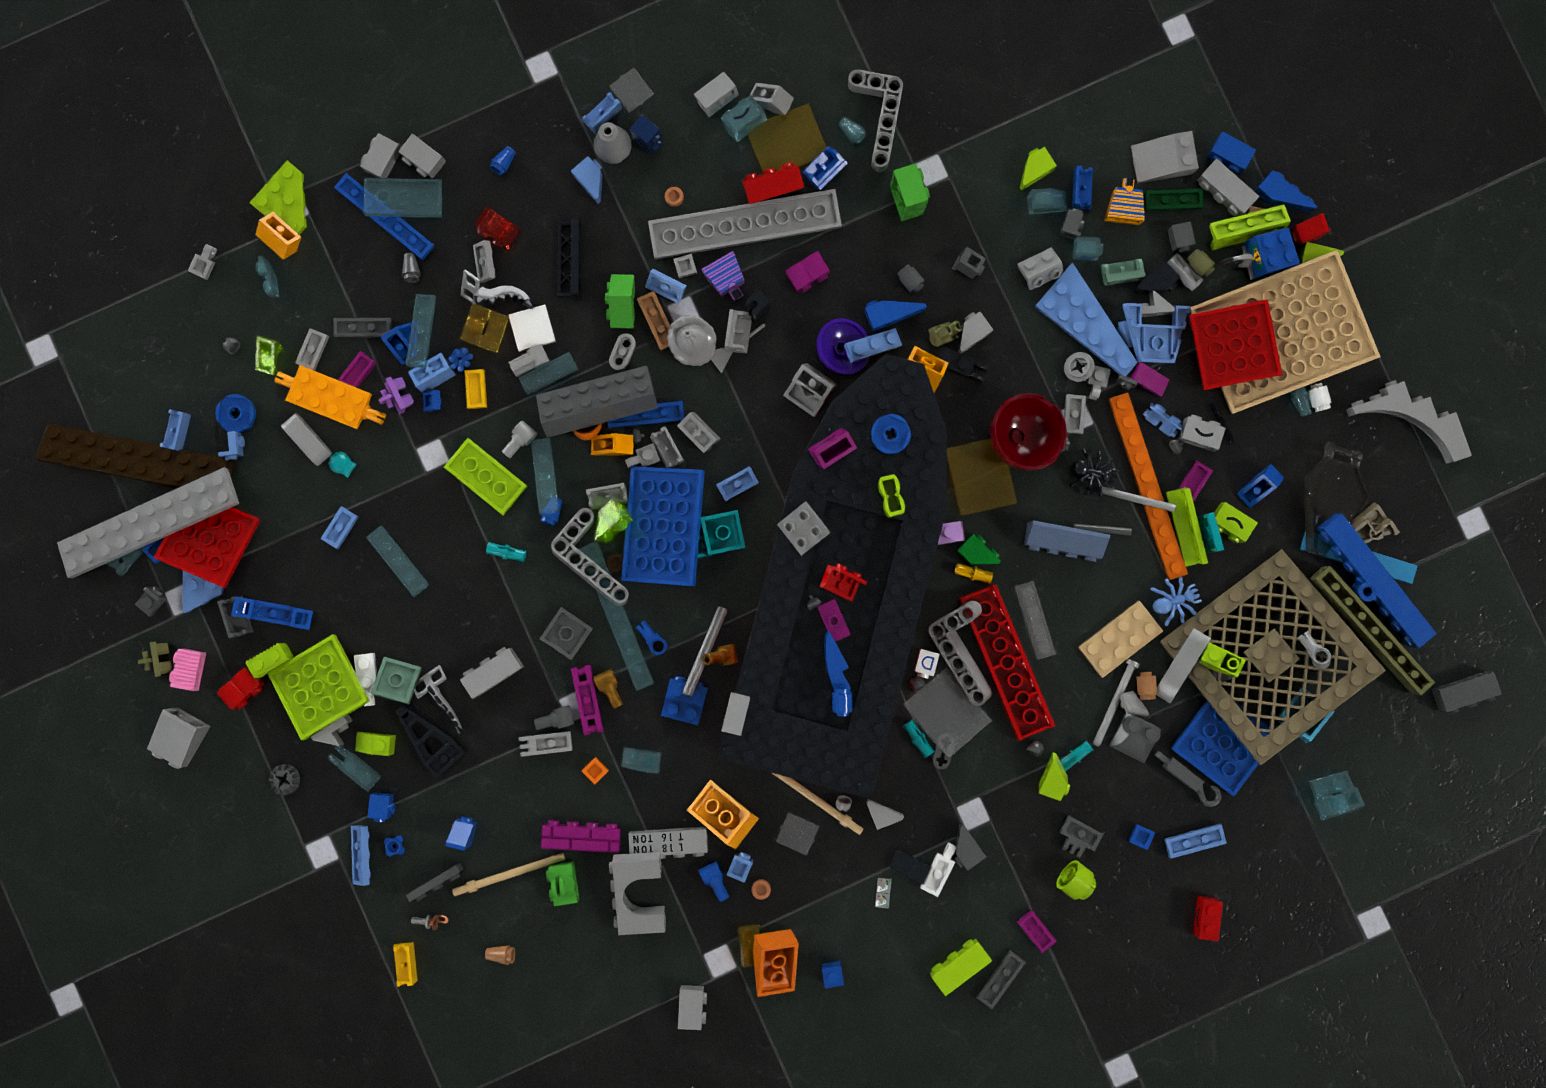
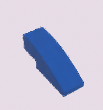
M828 630L825 632L824 658L829 680L833 689L837 686L850 687L842 672L849 667Z

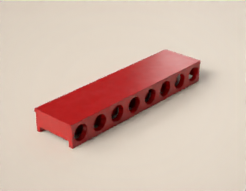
M992 584L958 598L961 606L969 601H976L981 605V614L968 624L1017 741L1055 727L997 585ZM968 608V612L973 615L971 609Z

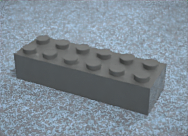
M647 365L536 395L541 425L547 438L658 408Z

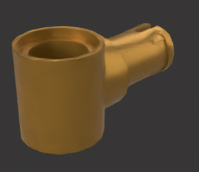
M734 644L717 647L718 649L715 652L704 654L702 657L705 665L718 663L724 666L738 663Z
M612 669L593 677L598 690L607 695L613 709L623 705L616 689L618 688V681Z

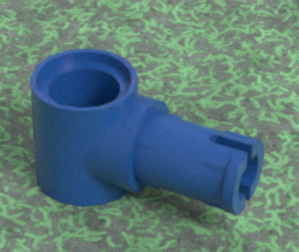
M645 620L636 627L646 639V644L653 654L661 655L667 651L668 643L666 640L661 638L658 633H655ZM656 641H661L664 644V648L660 652L654 649L653 645Z
M717 861L699 869L705 885L712 887L719 902L729 898L722 883V877L724 876Z

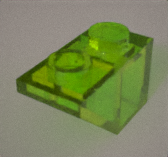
M612 499L599 510L594 533L595 541L604 543L612 541L616 534L625 530L628 524L633 521L624 502Z

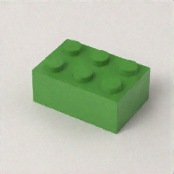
M916 163L896 169L892 175L890 188L901 222L923 215L928 198H930L927 186L924 187L922 182L924 180L921 168L918 169Z

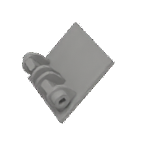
M806 501L777 524L801 556L831 533Z

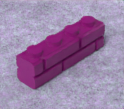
M548 820V823L542 826L541 849L619 853L621 849L622 828L617 827V824L607 823L606 827L598 826V823L587 822L585 826L579 825L577 821H567V824H559L558 820Z

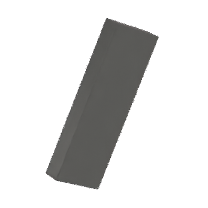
M334 318L333 337L380 338L392 330V318Z
M1009 949L975 997L990 1009H993L1026 961Z

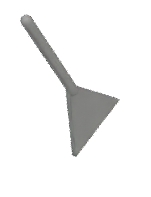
M761 324L750 333V337L763 329L765 324ZM725 348L715 349L714 356L711 358V361L721 374L733 353L727 352Z

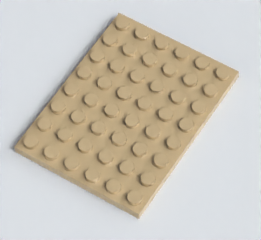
M1338 250L1190 307L1191 314L1268 299L1282 375L1221 387L1231 414L1380 357Z

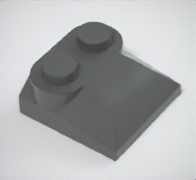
M1125 712L1109 746L1145 763L1154 744L1159 740L1162 729L1133 714Z

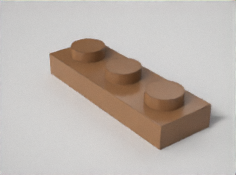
M652 291L637 298L660 350L663 351L670 348L667 339L670 324L655 292Z

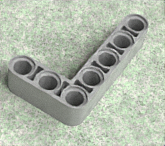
M853 70L848 78V87L852 92L883 97L871 166L876 172H883L889 164L903 82L897 76ZM858 78L861 80V83L855 84L852 80ZM876 81L880 86L873 87L870 83ZM896 85L899 89L893 91L889 86ZM892 103L895 105V108L888 109L886 104ZM888 121L892 126L886 128L882 123ZM886 140L889 144L881 146L879 141ZM882 158L885 160V163L879 165L875 160Z
M580 509L552 541V553L613 604L622 606L628 601V590L575 547L594 522V515L590 509ZM588 515L591 519L585 523L580 520V517ZM570 529H575L578 531V534L575 537H570L567 532ZM562 543L566 548L560 552L555 549V546ZM574 555L579 556L581 559L577 564L570 562V558ZM593 568L595 574L588 576L584 572L585 569ZM602 580H608L610 586L602 588L599 583ZM617 592H623L625 598L617 600L614 595Z
M969 601L929 626V635L969 700L974 705L981 706L992 696V689L956 632L959 628L972 622L982 612L981 605L978 602ZM968 608L971 609L973 615L968 612ZM952 617L956 618L958 623H955Z

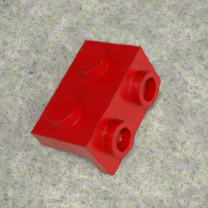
M828 565L819 587L852 602L859 584L866 585L867 581L861 579L862 575L857 572H848V568L843 565Z

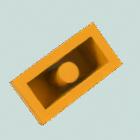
M614 433L596 435L591 439V455L622 456L633 454V435Z

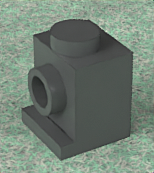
M1073 208L1066 212L1060 229V236L1075 241L1079 239L1084 225V220H1082L1083 211Z
M966 247L959 254L952 269L954 271L957 269L973 279L976 275L979 277L985 268L983 263L986 258Z

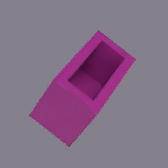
M842 428L808 448L817 466L823 469L857 449L849 432Z

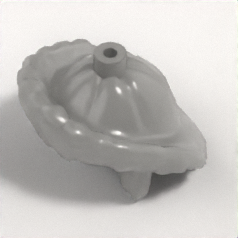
M695 315L681 316L679 319H676L671 324L667 336L668 345L672 354H674V358L684 365L702 366L714 356L717 341L714 328L708 322Z

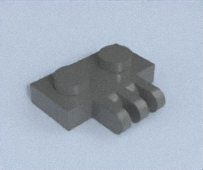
M1069 815L1059 831L1067 836L1062 849L1066 851L1069 845H1072L1069 853L1073 855L1077 848L1078 851L1075 855L1077 858L1081 857L1086 847L1095 852L1104 835Z

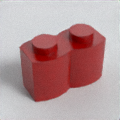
M244 667L218 690L217 695L231 710H241L248 704L247 700L250 696L255 697L262 691L261 687L265 683L260 678H254L249 668Z

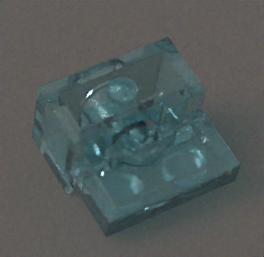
M1347 770L1309 782L1316 799L1314 804L1321 821L1357 811L1365 806L1357 787L1354 788ZM1341 792L1339 795L1332 796L1334 793Z

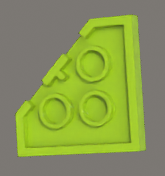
M287 160L250 201V204L264 216L274 212L300 235L307 227L305 219V193L303 191L304 174Z

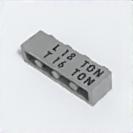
M707 827L630 831L628 834L630 854L660 852L661 859L666 858V855L681 858L685 857V854H693L694 857L704 856V853L708 852Z

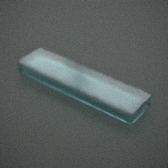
M416 294L406 358L407 367L426 368L436 303L435 295Z
M551 439L532 440L539 513L542 515L559 512Z
M383 526L378 527L366 537L413 597H416L429 586V583Z

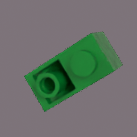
M971 535L956 550L969 565H997L1001 562L998 559L1000 555L993 548L989 550L984 545L986 541L980 535Z

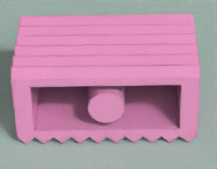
M185 648L178 649L173 657L175 665L169 676L170 687L199 691L206 652Z

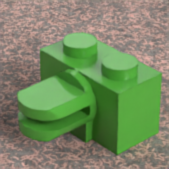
M574 861L550 865L548 867L549 870L546 871L547 882H551V890H549L550 901L554 902V906L577 903L580 898Z

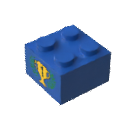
M1289 228L1257 235L1244 242L1247 254L1253 256L1252 270L1255 279L1279 273L1300 264Z

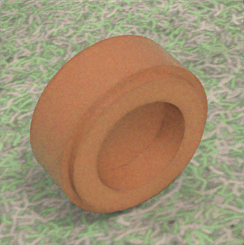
M670 187L666 190L665 201L669 206L678 207L683 203L684 195L680 188Z
M758 879L753 883L752 894L755 898L762 900L770 895L771 886L768 881Z

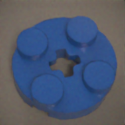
M230 394L222 402L218 403L215 411L216 420L222 428L230 432L236 431L241 433L249 430L256 418L254 403L245 396ZM238 408L240 416L235 419V416L231 415V413L235 412V409Z
M889 414L876 420L871 430V440L880 452L897 454L908 445L911 431L904 418L899 415ZM893 429L895 430L896 438H891L890 440L885 432Z

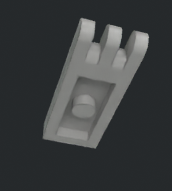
M571 731L519 737V741L527 740V744L519 745L520 749L528 748V752L523 751L520 753L521 757L573 750Z

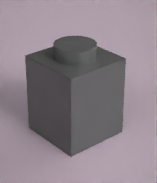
M1191 221L1172 225L1167 230L1172 252L1179 251V253H1185L1190 251V248L1196 244Z

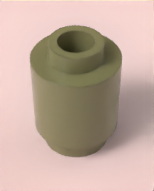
M1196 249L1187 258L1190 262L1189 265L1200 277L1203 275L1207 277L1215 270L1213 267L1215 262L1204 251Z

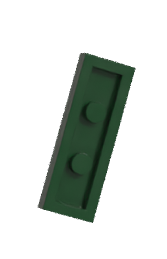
M1203 188L1147 190L1144 192L1145 211L1202 209L1204 207Z

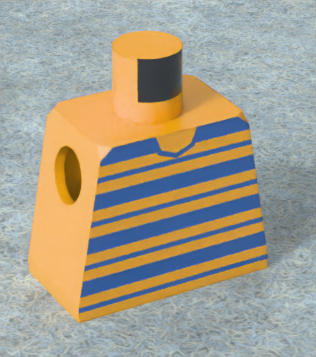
M1124 178L1122 187H1116L1111 194L1104 221L1141 225L1145 219L1143 191L1134 189V179Z

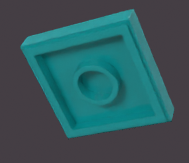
M1214 512L1197 516L1206 552L1212 553L1224 550Z

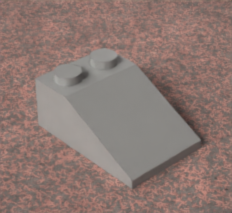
M1192 131L1171 134L1131 146L1137 183L1193 175L1199 168Z

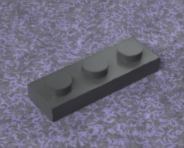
M460 863L456 864L406 895L408 901L411 902L415 899L418 902L427 896V891L432 889L435 892L443 887L442 882L447 879L451 882L460 877L459 872L463 870Z

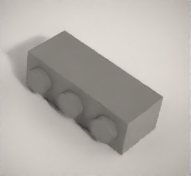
M1217 158L1197 179L1200 187L1214 195L1213 198L1218 203H1223L1227 207L1228 212L1233 216L1243 215L1259 198V195Z
M503 647L495 653L497 656L490 660L488 657L479 663V668L475 670L471 668L463 673L464 677L460 681L472 699L477 698L524 668L512 648L506 649V647Z

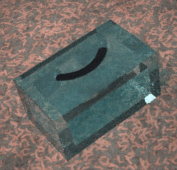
M751 95L740 100L738 105L731 110H727L721 117L724 128L736 142L767 120L764 110Z

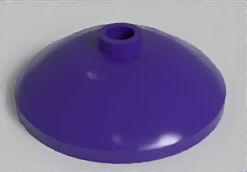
M838 318L829 321L821 328L817 336L816 347L819 358L828 369L837 374L850 375L857 373L866 366L870 357L850 363L844 345L868 337L866 331L858 323L850 319Z

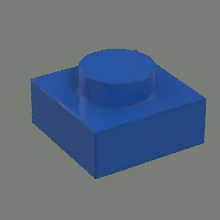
M440 390L423 392V411L440 410Z
M1135 824L1128 842L1148 850L1155 832Z

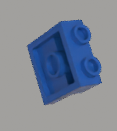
M675 676V679L670 678L661 716L699 725L708 688L704 687L705 683L698 681L693 696H687L683 694L687 678Z

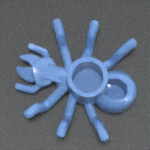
M1179 577L1180 586L1177 595L1175 594L1174 586L1167 578L1164 581L1169 586L1171 595L1151 587V591L1164 596L1153 603V610L1158 614H1166L1171 610L1165 626L1169 625L1176 609L1180 613L1181 623L1185 622V614L1180 604L1190 610L1193 615H1196L1194 609L1184 603L1185 600L1194 604L1202 601L1193 600L1197 599L1200 595L1194 594L1198 589L1190 590L1195 584L1188 586L1184 595L1181 594L1184 587L1182 577Z

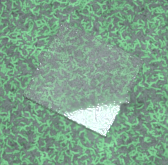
M635 68L625 75H620V78L609 86L629 113L639 105L642 106L643 102L654 95Z
M788 812L784 824L780 826L781 831L776 842L807 855L812 843L815 842L814 838L819 825Z

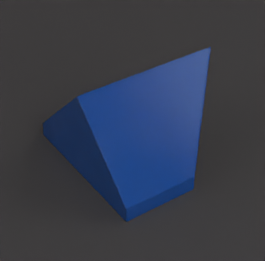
M419 321L396 326L380 337L401 365L418 356Z

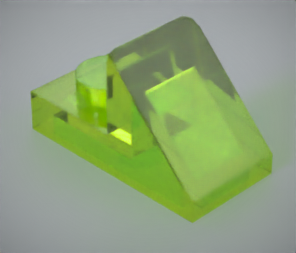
M257 336L255 370L270 375L276 373L277 355L283 350V347L276 340Z

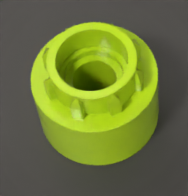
M1075 860L1062 870L1057 879V887L1073 900H1085L1095 890L1096 879L1093 872Z

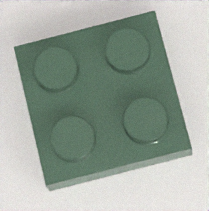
M384 657L371 694L409 705L422 668Z

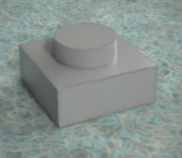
M692 254L673 259L679 279L697 274Z

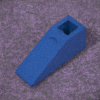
M1274 170L1254 190L1259 195V198L1269 205H1285L1287 209L1310 213L1317 208L1312 198L1304 196L1296 185L1287 182L1281 173Z

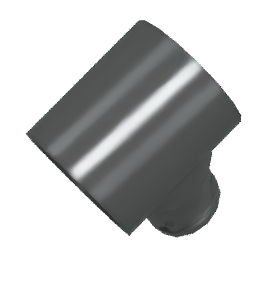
M570 706L554 709L550 715L534 719L536 729L540 730L551 726L558 727L559 729L573 725L574 720Z

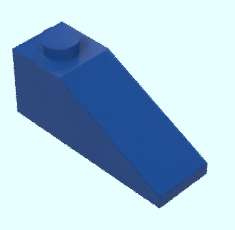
M874 300L867 304L864 312L872 332L919 314L925 311L927 306L924 303L884 300L878 302Z

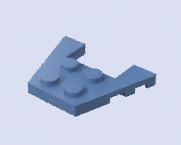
M1123 304L1137 362L1175 363L1181 344V333L1186 327L1187 322L1185 320L1187 314L1191 311V306H1173L1175 311L1172 313V325L1142 324V304Z

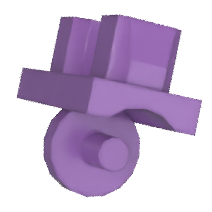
M388 377L384 383L386 389L380 391L383 397L379 399L380 404L386 403L388 408H392L394 406L391 401H393L398 414H402L414 401L410 394L400 396L398 391L406 388L402 377L393 380L391 377Z

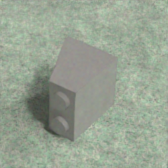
M178 707L163 709L147 749L152 752L154 757L169 761L168 764L176 769L187 767L211 726Z

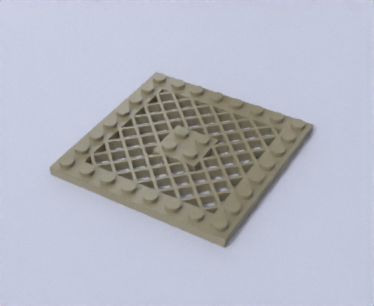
M1282 549L1160 641V644L1173 660L1194 628L1202 633L1208 630V637L1210 638L1212 630L1222 631L1221 641L1210 639L1209 642L1219 644L1223 649L1224 645L1234 646V654L1237 656L1238 647L1248 648L1243 652L1245 657H1241L1246 659L1245 662H1247L1246 671L1240 672V675H1246L1245 685L1235 684V677L1233 676L1231 683L1221 682L1222 673L1218 672L1216 680L1210 672L1214 670L1198 663L1199 658L1187 677L1259 765L1265 763L1386 671ZM1269 584L1268 593L1259 592ZM1273 584L1283 585L1282 594L1272 593ZM1287 588L1294 596L1286 595ZM1254 595L1253 604L1244 603ZM1257 597H1268L1267 606L1257 605ZM1271 599H1282L1281 608L1271 607ZM1286 599L1296 600L1295 610L1285 608ZM1301 603L1307 611L1299 610V604ZM1238 607V616L1228 615ZM1242 607L1252 608V618L1242 616ZM1256 609L1266 610V619L1256 618ZM1270 611L1280 612V621L1270 620ZM1284 612L1294 614V623L1284 622ZM1298 614L1308 615V625L1298 624ZM1312 617L1319 626L1312 625ZM1223 619V627L1214 626ZM1227 619L1237 620L1236 629L1226 628ZM1241 620L1251 622L1250 631L1240 630ZM1255 622L1265 623L1264 633L1254 632ZM1269 624L1279 625V632L1273 629L1268 633ZM1283 626L1293 627L1292 636L1282 635ZM1297 628L1307 629L1310 635L1311 629L1320 630L1321 640L1314 639L1315 642L1323 648L1324 645L1334 646V654L1331 655V659H1333L1332 669H1317L1316 667L1308 666L1309 655L1307 654V649L1305 648V652L1295 650L1296 641H1299L1298 637H1296ZM1226 632L1236 633L1235 643L1225 641ZM1325 633L1332 641H1325ZM1240 634L1250 635L1249 644L1239 643ZM1254 636L1263 637L1255 644H1253ZM1284 640H1292L1291 648ZM1338 648L1346 657L1338 656ZM1297 655L1305 656L1304 665L1295 664L1300 660ZM1324 655L1317 656L1319 662H1323V658H1326ZM1337 660L1347 661L1346 671L1337 670ZM1251 664L1259 673L1250 672ZM1289 668V677L1279 676ZM1294 668L1303 669V679L1293 678ZM1308 670L1318 671L1317 681L1307 680ZM1322 672L1332 673L1331 683L1321 681ZM1336 674L1345 675L1343 678L1336 682ZM1250 676L1260 677L1259 687L1249 686ZM1274 679L1273 689L1263 687L1264 680L1269 683ZM1278 680L1288 681L1287 690L1277 689ZM1292 681L1302 683V693L1291 691ZM1307 683L1316 685V694L1306 693ZM1321 685L1331 686L1320 694ZM1222 686L1231 687V688H1230V695L1226 692V690H1225ZM1234 687L1245 689L1244 699L1234 697ZM1249 689L1259 691L1258 700L1248 699ZM1263 691L1273 692L1272 702L1262 701ZM1277 693L1287 694L1286 704L1276 703ZM1291 695L1301 696L1300 706L1290 705ZM1305 697L1315 698L1305 706ZM1235 701L1243 702V710L1239 708ZM1247 703L1257 704L1256 714L1246 713ZM1261 705L1271 706V716L1260 715ZM1276 707L1286 708L1285 718L1275 717ZM1290 709L1299 710L1289 718ZM1248 717L1256 718L1255 726ZM1260 718L1270 720L1269 730L1259 728ZM1274 720L1283 721L1281 725L1274 729ZM1260 732L1269 734L1263 737V735Z

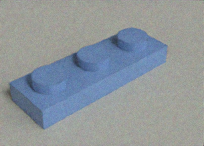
M894 328L846 343L844 348L850 363L900 348L902 344L897 330Z
M1221 824L1164 839L1169 858L1179 857L1227 843Z
M351 826L352 882L355 885H370L368 826Z

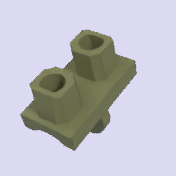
M949 321L928 330L930 333L929 340L932 345L937 347L955 341L959 338L957 334L962 331V327L958 321L952 323Z
M150 642L152 658H149L148 651L142 652L143 659L137 662L138 664H144L145 671L151 670L150 663L153 662L155 677H161V674L172 671L171 661L159 663L158 655L169 654L168 643L156 644V642Z

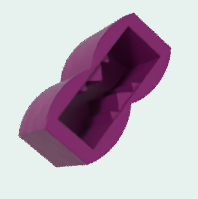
M817 251L787 269L785 273L797 293L800 291L804 293L812 288V283L816 281L821 283L826 280L830 270Z

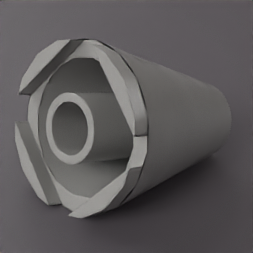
M609 122L600 126L594 139L596 155L603 162L609 164L622 162V160L629 156L632 148L628 133Z

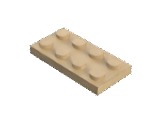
M1137 601L1078 648L1100 677L1103 678L1162 633L1163 630L1144 605Z

